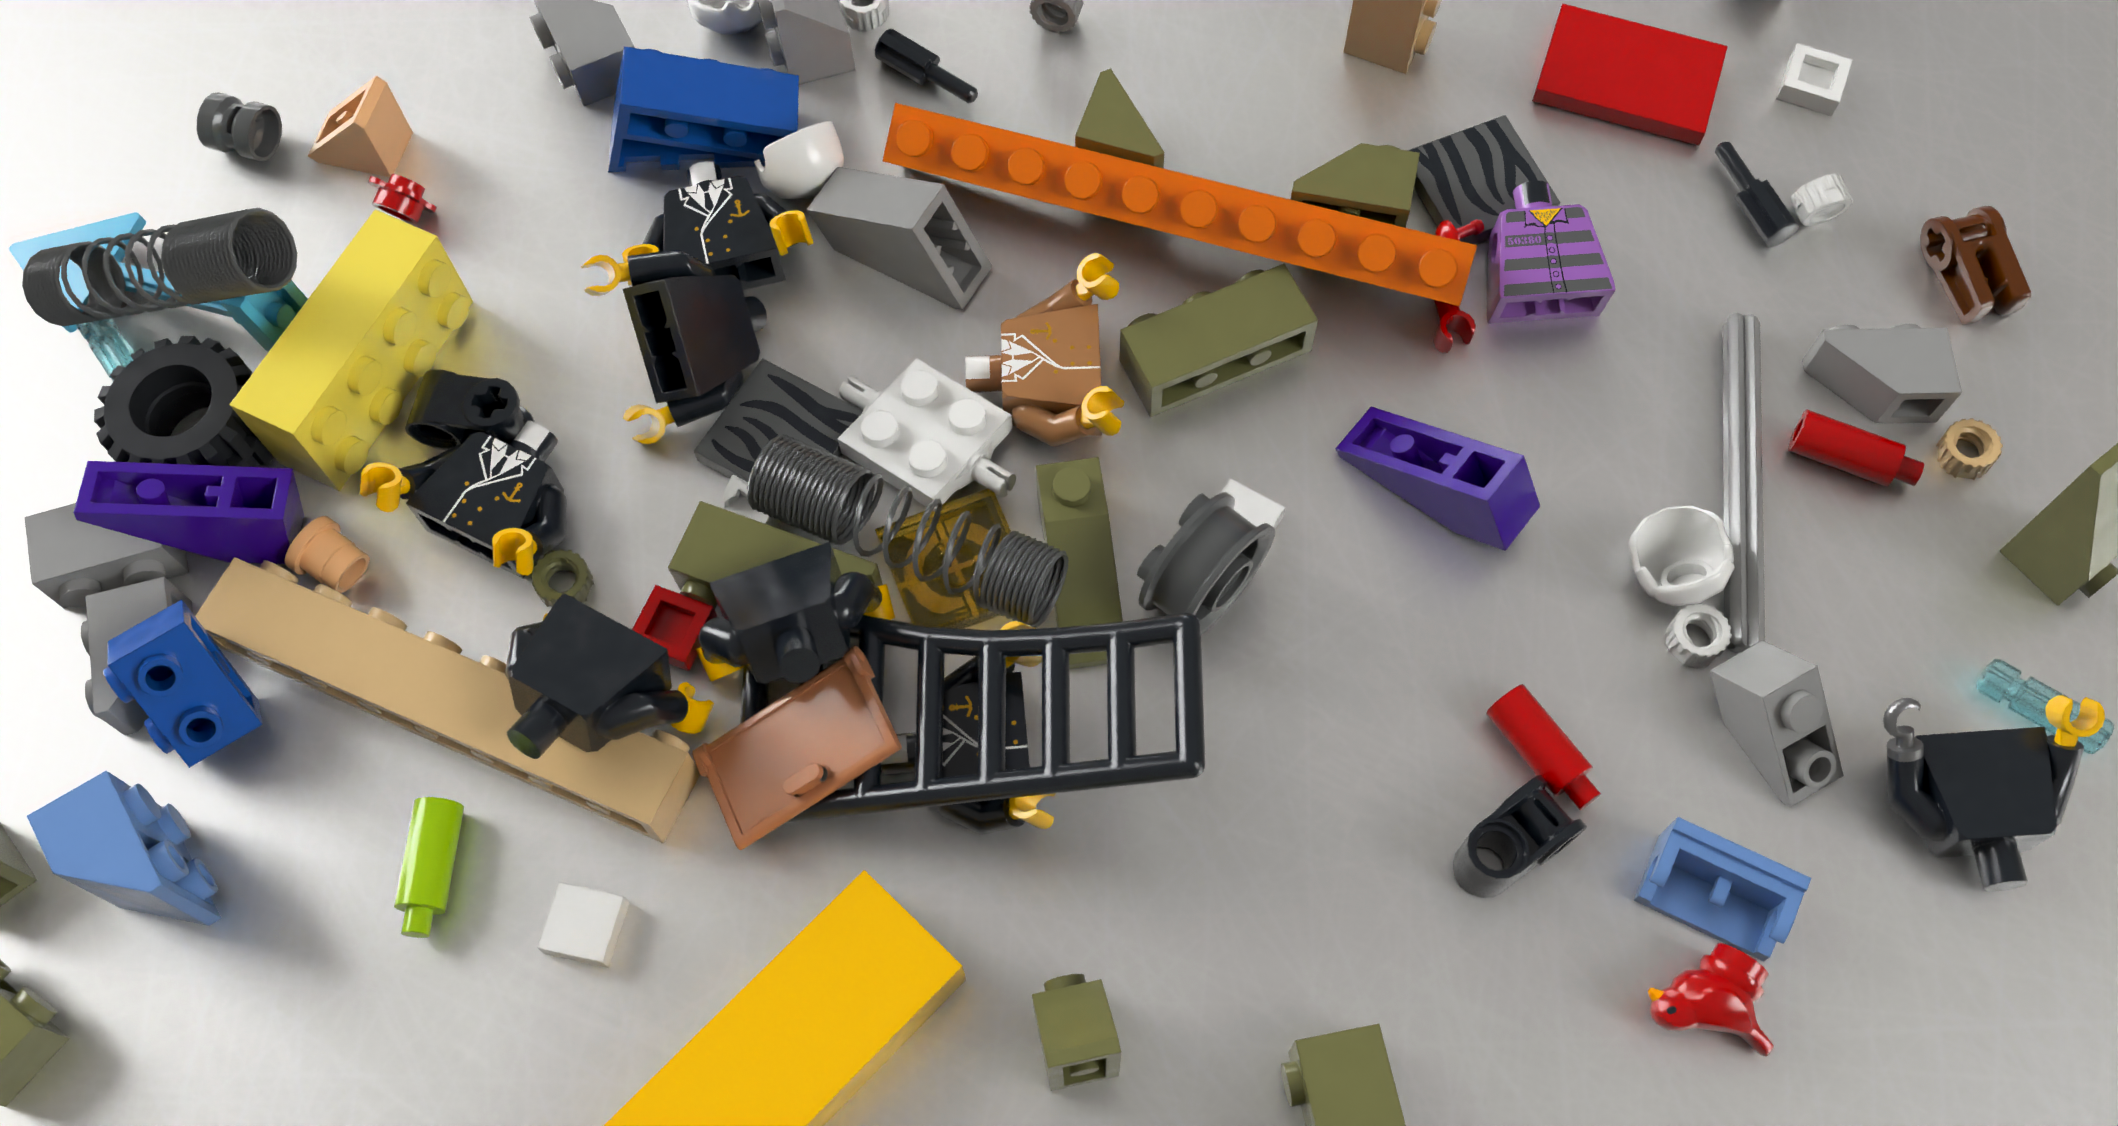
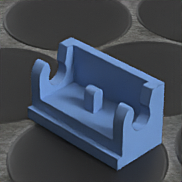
M1677 817L1659 835L1634 901L1764 962L1770 958L1777 941L1782 944L1786 941L1811 878Z

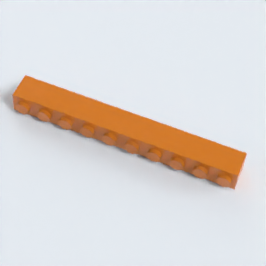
M898 103L894 105L882 160L883 162L1457 306L1461 305L1477 245Z

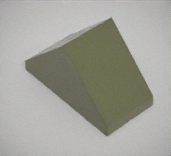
M1112 69L1100 72L1076 132L1075 147L1164 168L1165 152Z

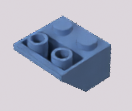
M106 770L27 815L53 874L122 909L207 926L221 919L211 898L213 894L218 892L217 884L203 862L198 858H191L184 844V841L191 837L188 825L173 805L168 803L163 807L160 806L141 784L137 783L131 787Z

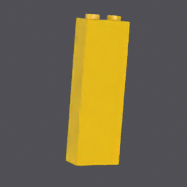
M863 870L604 1126H824L966 981L963 966L881 885Z

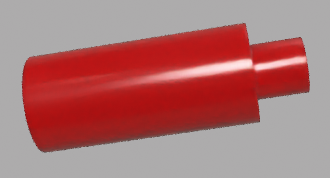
M1808 409L1801 415L1788 446V451L1885 487H1888L1893 479L1915 486L1922 475L1925 465L1921 461L1904 456L1906 451V445Z
M1524 684L1510 690L1487 710L1486 715L1536 775L1541 774L1548 782L1546 787L1554 797L1565 792L1576 807L1582 810L1601 795L1586 776L1593 769V766Z

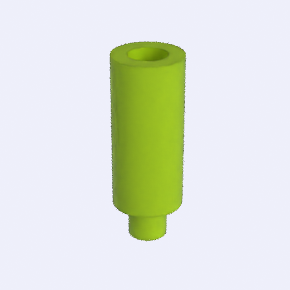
M421 797L414 800L394 908L405 912L401 934L404 936L428 938L430 936L433 915H442L446 912L464 806L459 802L437 797Z

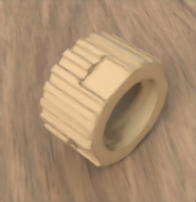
M1973 418L1969 420L1961 419V421H1956L1953 425H1950L1936 444L1938 446L1937 462L1941 464L1940 467L1942 469L1944 468L1947 471V474L1953 475L1954 478L1961 477L1973 480L1977 477L1981 478L1988 472L2002 453L2001 448L2003 444L2000 443L2001 437L1996 434V430H1993L1989 424L1986 425L1983 421H1976ZM1958 440L1968 441L1975 445L1978 449L1979 457L1969 458L1960 453L1956 448Z

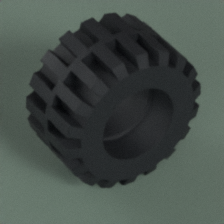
M181 336L176 344H173L168 338L154 342L155 349L145 353L140 348L129 355L133 361L125 368L118 365L110 374L114 379L111 386H102L97 398L104 406L94 410V422L101 428L96 435L100 444L108 451L107 454L116 462L259 467L262 465L268 467L274 458L229 405L253 373L237 353L230 347L225 349L219 341L207 338L200 343L195 336ZM209 407L206 414L196 425L185 432L171 436L174 428L182 419L194 411Z

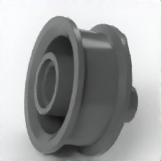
M1227 492L1219 493L1211 499L1203 493L1199 494L1181 515L1179 520L1181 528L1167 546L1158 545L1140 565L1137 576L1144 583L1139 594V605L1147 611L1158 607L1167 615L1191 613L1199 619L1201 635L1204 634L1236 601L1254 577L1271 548L1275 537V528L1268 523L1261 524L1258 527L1253 525L1234 510L1235 499Z

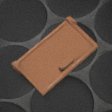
M857 646L851 647L850 651L843 658L712 743H703L692 751L700 775L709 779L733 841L739 850L745 849L902 749L901 743L871 681L875 677L864 653ZM827 769L828 775L824 782L820 781L824 773L823 770Z

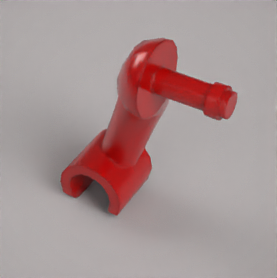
M1475 219L1467 225L1455 228L1452 222L1444 220L1438 225L1435 235L1460 241L1468 236L1482 233L1484 231V224L1482 220ZM1434 300L1440 321L1433 338L1435 348L1442 353H1448L1451 350L1453 338L1449 331L1456 332L1461 336L1465 344H1470L1476 328L1474 319L1468 313L1461 311L1457 305Z

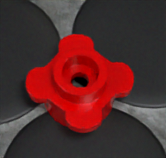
M391 174L388 182L372 176L369 178L368 183L378 188L372 205L387 214L417 224L423 210L435 213L437 209L435 205L422 198L425 188L410 179L396 174Z

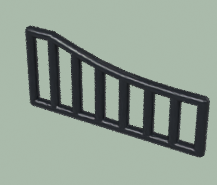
M1180 613L1123 622L1059 628L977 630L930 627L863 615L858 625L850 629V637L859 639V648L866 656L875 675L871 681L882 705L884 699L885 645L918 650L915 781L881 784L880 762L855 778L853 788L836 790L787 822L1196 778L1205 769L1200 621L1191 613ZM1173 643L1176 751L1137 755L1134 648ZM1106 651L1108 759L1070 763L1069 654ZM945 654L979 656L977 774L942 777ZM1042 656V766L1005 770L1006 657ZM826 663L820 665L818 673L826 669ZM747 665L743 666L740 724L768 705L769 683H757Z

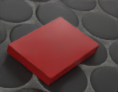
M1562 3L1532 101L1699 146L1707 129L1728 46Z

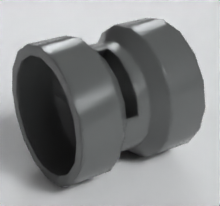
M217 92L211 93L206 97L200 106L196 130L200 142L209 149L224 153L235 149L242 157L263 162L269 160L279 146L282 136V122L276 108L255 101L244 105L240 99L234 96Z

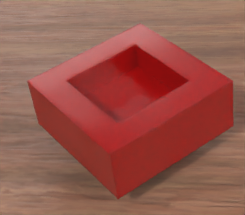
M655 585L632 630L668 649L669 664L690 671L698 656L696 649L701 647L699 641L700 629L709 620L717 618V614L711 605Z

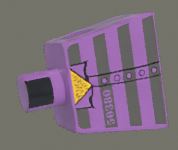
M1529 181L1520 184L1513 190L1516 209H1507L1500 212L1489 238L1488 324L1600 316L1616 289L1588 210L1580 204L1552 206L1549 184L1547 182Z

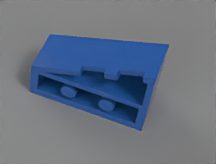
M624 46L612 114L608 173L626 172L627 162L660 161L662 170H680V160L714 159V163L720 168L756 167L754 162L758 159L762 166H765L764 148L798 131L799 75L777 72L769 68L758 69L722 63L714 59H698L662 53L654 49H637Z

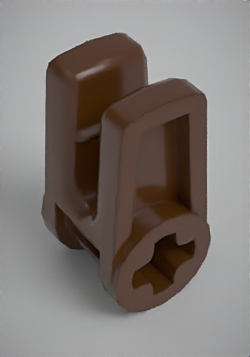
M1982 206L1969 211L1966 217L1951 220L1949 217L1940 216L1931 218L1924 223L1920 235L1924 259L1933 268L1963 325L1978 322L1992 308L2002 316L2016 313L2029 301L2031 290L2007 236L2004 220L1998 210L1992 206Z

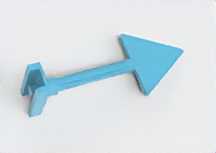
M134 212L16 242L9 247V251L22 270H24L30 257L40 250L79 242H94L99 238H115L119 234H136L144 228L146 220L139 213ZM121 240L126 245L129 242V240ZM101 244L106 249L108 244ZM115 245L111 254L122 268L126 283L125 291L136 293L137 289L130 281L125 263H121L125 257V250ZM69 259L67 264V280L75 296L81 303L87 305L89 290L83 278L82 270ZM131 265L135 279L138 282L137 268ZM60 266L59 281L61 284L62 292L71 305H73L79 311L83 312V310L77 307V305L67 294L63 281L61 279ZM142 268L143 289L153 296L158 284L153 279L150 269ZM165 276L164 284L167 288L175 292L173 286ZM291 280L278 291L195 305L188 304L186 306L232 317L236 323L241 324L269 352L308 298ZM162 291L158 299L166 301L171 296ZM80 324L62 327L69 333L77 330Z

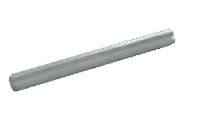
M1736 313L1730 315L1727 322L1723 325L1724 528L1733 547V564L1735 567L1724 588V618L1728 619V625L1731 626L1730 634H1732L1727 649L1731 652L1740 653L1762 640L1765 641L1760 322L1754 315Z

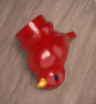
M1717 943L1710 955H1703L1700 960L1699 969L1682 972L1673 979L1668 988L1661 990L1649 988L1647 991L1651 999L1650 1014L1654 1022L1666 1030L1680 1032L1689 1029H1702L1732 1033L1741 1037L1757 1053L1765 1057L1774 1048V1045L1757 1023L1753 1002L1758 1001L1764 994L1762 985L1769 973L1755 959L1732 946Z

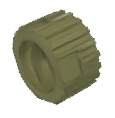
M560 549L559 551L553 550L551 553L543 555V558L538 559L537 565L534 566V572L531 574L532 585L547 607H553L563 593L582 603L587 601L590 589L594 585L593 575L585 560L579 554H574L572 550L564 551V549ZM559 571L575 573V582L568 591L559 593L549 587V580L553 574Z

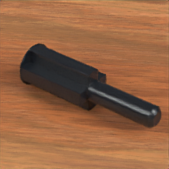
M892 28L886 30L879 38L875 47V57L920 85H923L925 81L933 82L968 104L976 100L978 96L977 88L938 66L940 62L938 55Z
M1730 142L1720 143L1715 149V154L1741 191L1737 193L1735 200L1766 246L1774 247L1791 238L1799 229V225L1768 180L1761 182L1759 179H1755Z

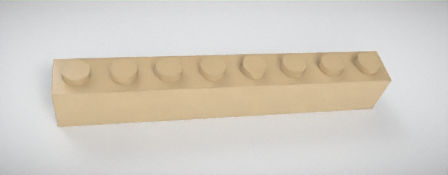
M234 557L195 615L216 645L226 651L663 844L700 777L698 768L688 753L689 745L678 737L655 729L651 736L637 732L618 740L612 739L596 752H585L558 737L540 758L533 759L524 755L513 746L507 736V731L522 715L515 709L509 680L505 675L506 664L487 655H483L480 662L460 655L462 652L461 647L435 632L427 631L424 638L405 631L407 625L403 621L382 609L372 607L368 614L351 607L353 603L349 598L326 585L317 584L313 591L297 584L299 579L294 574L270 561L264 560L260 567H256Z

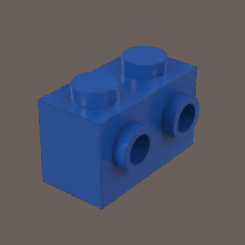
M182 599L108 641V667L103 670L108 684L124 703L136 700L149 717L144 720V724L156 745L166 754L175 750L189 768L263 725L257 697Z

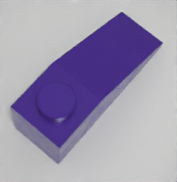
M1372 406L1335 448L1340 458L1452 532L1504 551L1507 550L1540 508L1524 455Z
M87 461L73 512L77 521L228 563H231L233 558L236 557L247 563L262 564L264 560L275 564H285L286 552L294 538L301 531L304 517L292 468Z

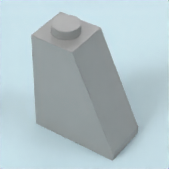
M837 167L807 208L808 213L835 251L956 309H964L992 268V264L944 184Z

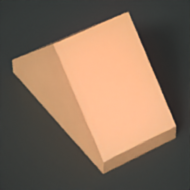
M375 76L329 111L308 157L318 163L390 177L391 174H394L413 131L387 82Z

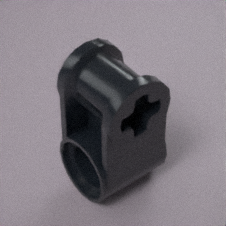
M432 369L426 371L423 376L405 430L410 437L424 445L449 450L459 444H463L473 433L483 432L510 445L526 421H535L531 413L520 406L518 393L508 381L499 378L459 375L450 371Z
M1541 774L1524 784L1507 798L1495 812L1477 824L1455 853L1453 860L1454 876L1459 885L1469 894L1486 898L1503 893L1538 864L1541 866L1557 855L1587 828L1581 819L1572 820L1545 790L1548 782ZM1486 847L1494 850L1501 857L1504 870H1493L1486 867L1477 856L1476 848Z

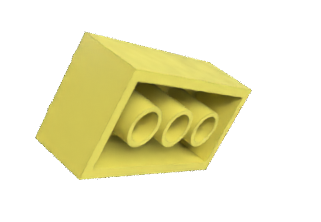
M375 209L229 404L280 464L340 491L350 476L363 467L367 460L369 449L385 426L391 424L398 417L404 399L419 378L423 377L426 371L431 370L438 351L452 331L458 329L464 323L473 300L438 237Z

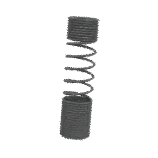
M252 208L184 221L177 225H165L157 230H140L136 234H119L115 238H99L94 242H79L40 250L30 257L23 270L22 287L26 301L35 314L48 323L69 326L122 317L123 315H135L145 311L153 312L164 310L165 308L182 307L188 304L195 305L281 290L291 281L296 271L297 249L294 237L284 221L271 211L262 208ZM151 235L149 242L142 237ZM158 237L164 239L161 259L153 247ZM121 240H129V242L126 245ZM136 241L147 247V263L153 279L158 284L153 296L143 289L144 279L141 264L134 251H132ZM101 244H108L106 249L101 246ZM115 245L125 250V267L131 283L137 289L132 300L125 296L126 283L122 268L111 254ZM153 256L158 265L159 277L153 264ZM131 258L137 268L138 282L131 268ZM69 259L82 270L83 278L89 290L87 305L81 303L75 296L67 280V264ZM60 266H61V279H62V281H63L65 290H66L67 294L69 295V297H70V298L73 300V302L77 305V307H79L80 309H82L83 312L79 311L77 308H75L73 305H71L70 302H69V301L67 300V298L65 297V295L63 294L62 288H61V284H60V281H59ZM165 276L173 286L175 292L167 288L164 284ZM162 291L171 296L166 301L158 299ZM141 295L149 300L144 305L137 303ZM123 302L128 304L126 307L120 308Z
M784 434L771 439L761 450L754 462L747 486L748 503L753 510L763 512V514L769 517L779 519L781 522H785V524H790L797 529L807 531V533L823 538L835 545H844L853 539L855 549L860 556L870 557L883 550L884 560L890 569L898 570L912 562L914 573L920 582H929L942 574L944 586L949 594L958 595L973 585L974 598L979 607L989 609V611H994L995 614L1006 616L1007 619L1022 622L1035 628L1039 627L1047 619L1058 600L1066 578L1069 561L1066 551H1060V548L1049 546L1048 543L1037 541L1036 538L1025 536V534L1019 533V531L1010 532L999 543L1001 526L1000 523L995 524L990 528L982 543L974 575L964 586L954 589L949 584V565L957 556L968 534L971 524L970 511L963 512L957 519L946 546L943 565L934 574L922 576L918 567V555L928 543L939 521L942 510L940 499L933 500L926 508L916 532L913 553L904 562L898 564L890 560L888 544L899 531L911 506L913 497L911 486L904 487L892 503L883 532V542L876 549L865 551L859 544L858 533L869 521L878 505L884 485L881 474L873 476L870 469L860 467L853 462L843 460V458L832 455V453H827L815 446H810V444H805ZM878 480L877 490L874 496L875 482ZM907 493L901 515L890 532L897 507L903 496ZM936 506L935 514L930 524V527L926 532L923 540L921 541L927 520L932 510ZM965 520L961 535L952 550L958 531ZM993 535H994V538H993V541H992V543H991V546H990V548H989V550H988V553L986 554V551H987V548H988V546H989V543H990V541H991V539H992V537H993ZM986 569L979 596V579L983 571Z

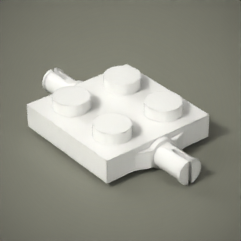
M918 358L882 391H876L858 380L855 376H849L847 378L848 383L846 381L842 383L839 390L840 398L850 402L863 410V412L838 438L841 453L866 469H870L875 475L881 474L883 480L899 490L906 486H911L912 498L928 507L933 500L940 499L943 505L955 491L970 484L972 481H977L1001 498L1008 495L1007 490L1011 491L1013 489L1016 475L990 461L994 449L1013 430L1012 417L1008 412Z

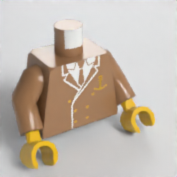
M1094 253L1088 255L1078 266L1077 280H1072L1053 295L1015 318L1007 319L1001 323V355L965 356L966 388L973 392L1002 391L1003 410L1011 414L1012 425L1049 446H1061L1089 435L1102 436L1103 433L1107 436H1113L1121 429L1122 422L1110 411L1122 408L1124 401L1111 388L1101 386L1098 304L1091 305L1093 295L1101 300H1109L1118 294L1119 282L1106 274L1113 270L1114 264L1102 254Z

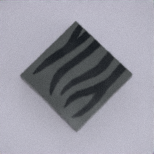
M1506 115L1407 150L1420 153L1414 188L1437 227L1444 220L1452 222L1455 228L1467 225L1475 219L1482 220L1484 224V231L1482 233L1460 240L1474 245L1489 240L1500 212L1507 209H1516L1513 190L1517 186L1529 181L1547 182ZM1549 185L1552 206H1560L1561 202Z
M762 358L695 448L694 453L697 461L724 476L731 478L732 475H735L748 482L754 462L761 450L771 439L780 434L788 435V437H793L805 444H810V446H815L822 451L832 453V455L841 458L843 454L840 450L838 438L862 414L863 410Z

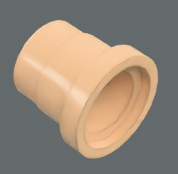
M321 516L307 524L294 538L286 552L285 565L298 575L308 573L320 583L326 584L340 593H344L352 588L363 576L369 565L370 558L366 553L357 548L352 541L340 533L341 528L338 523L328 516Z

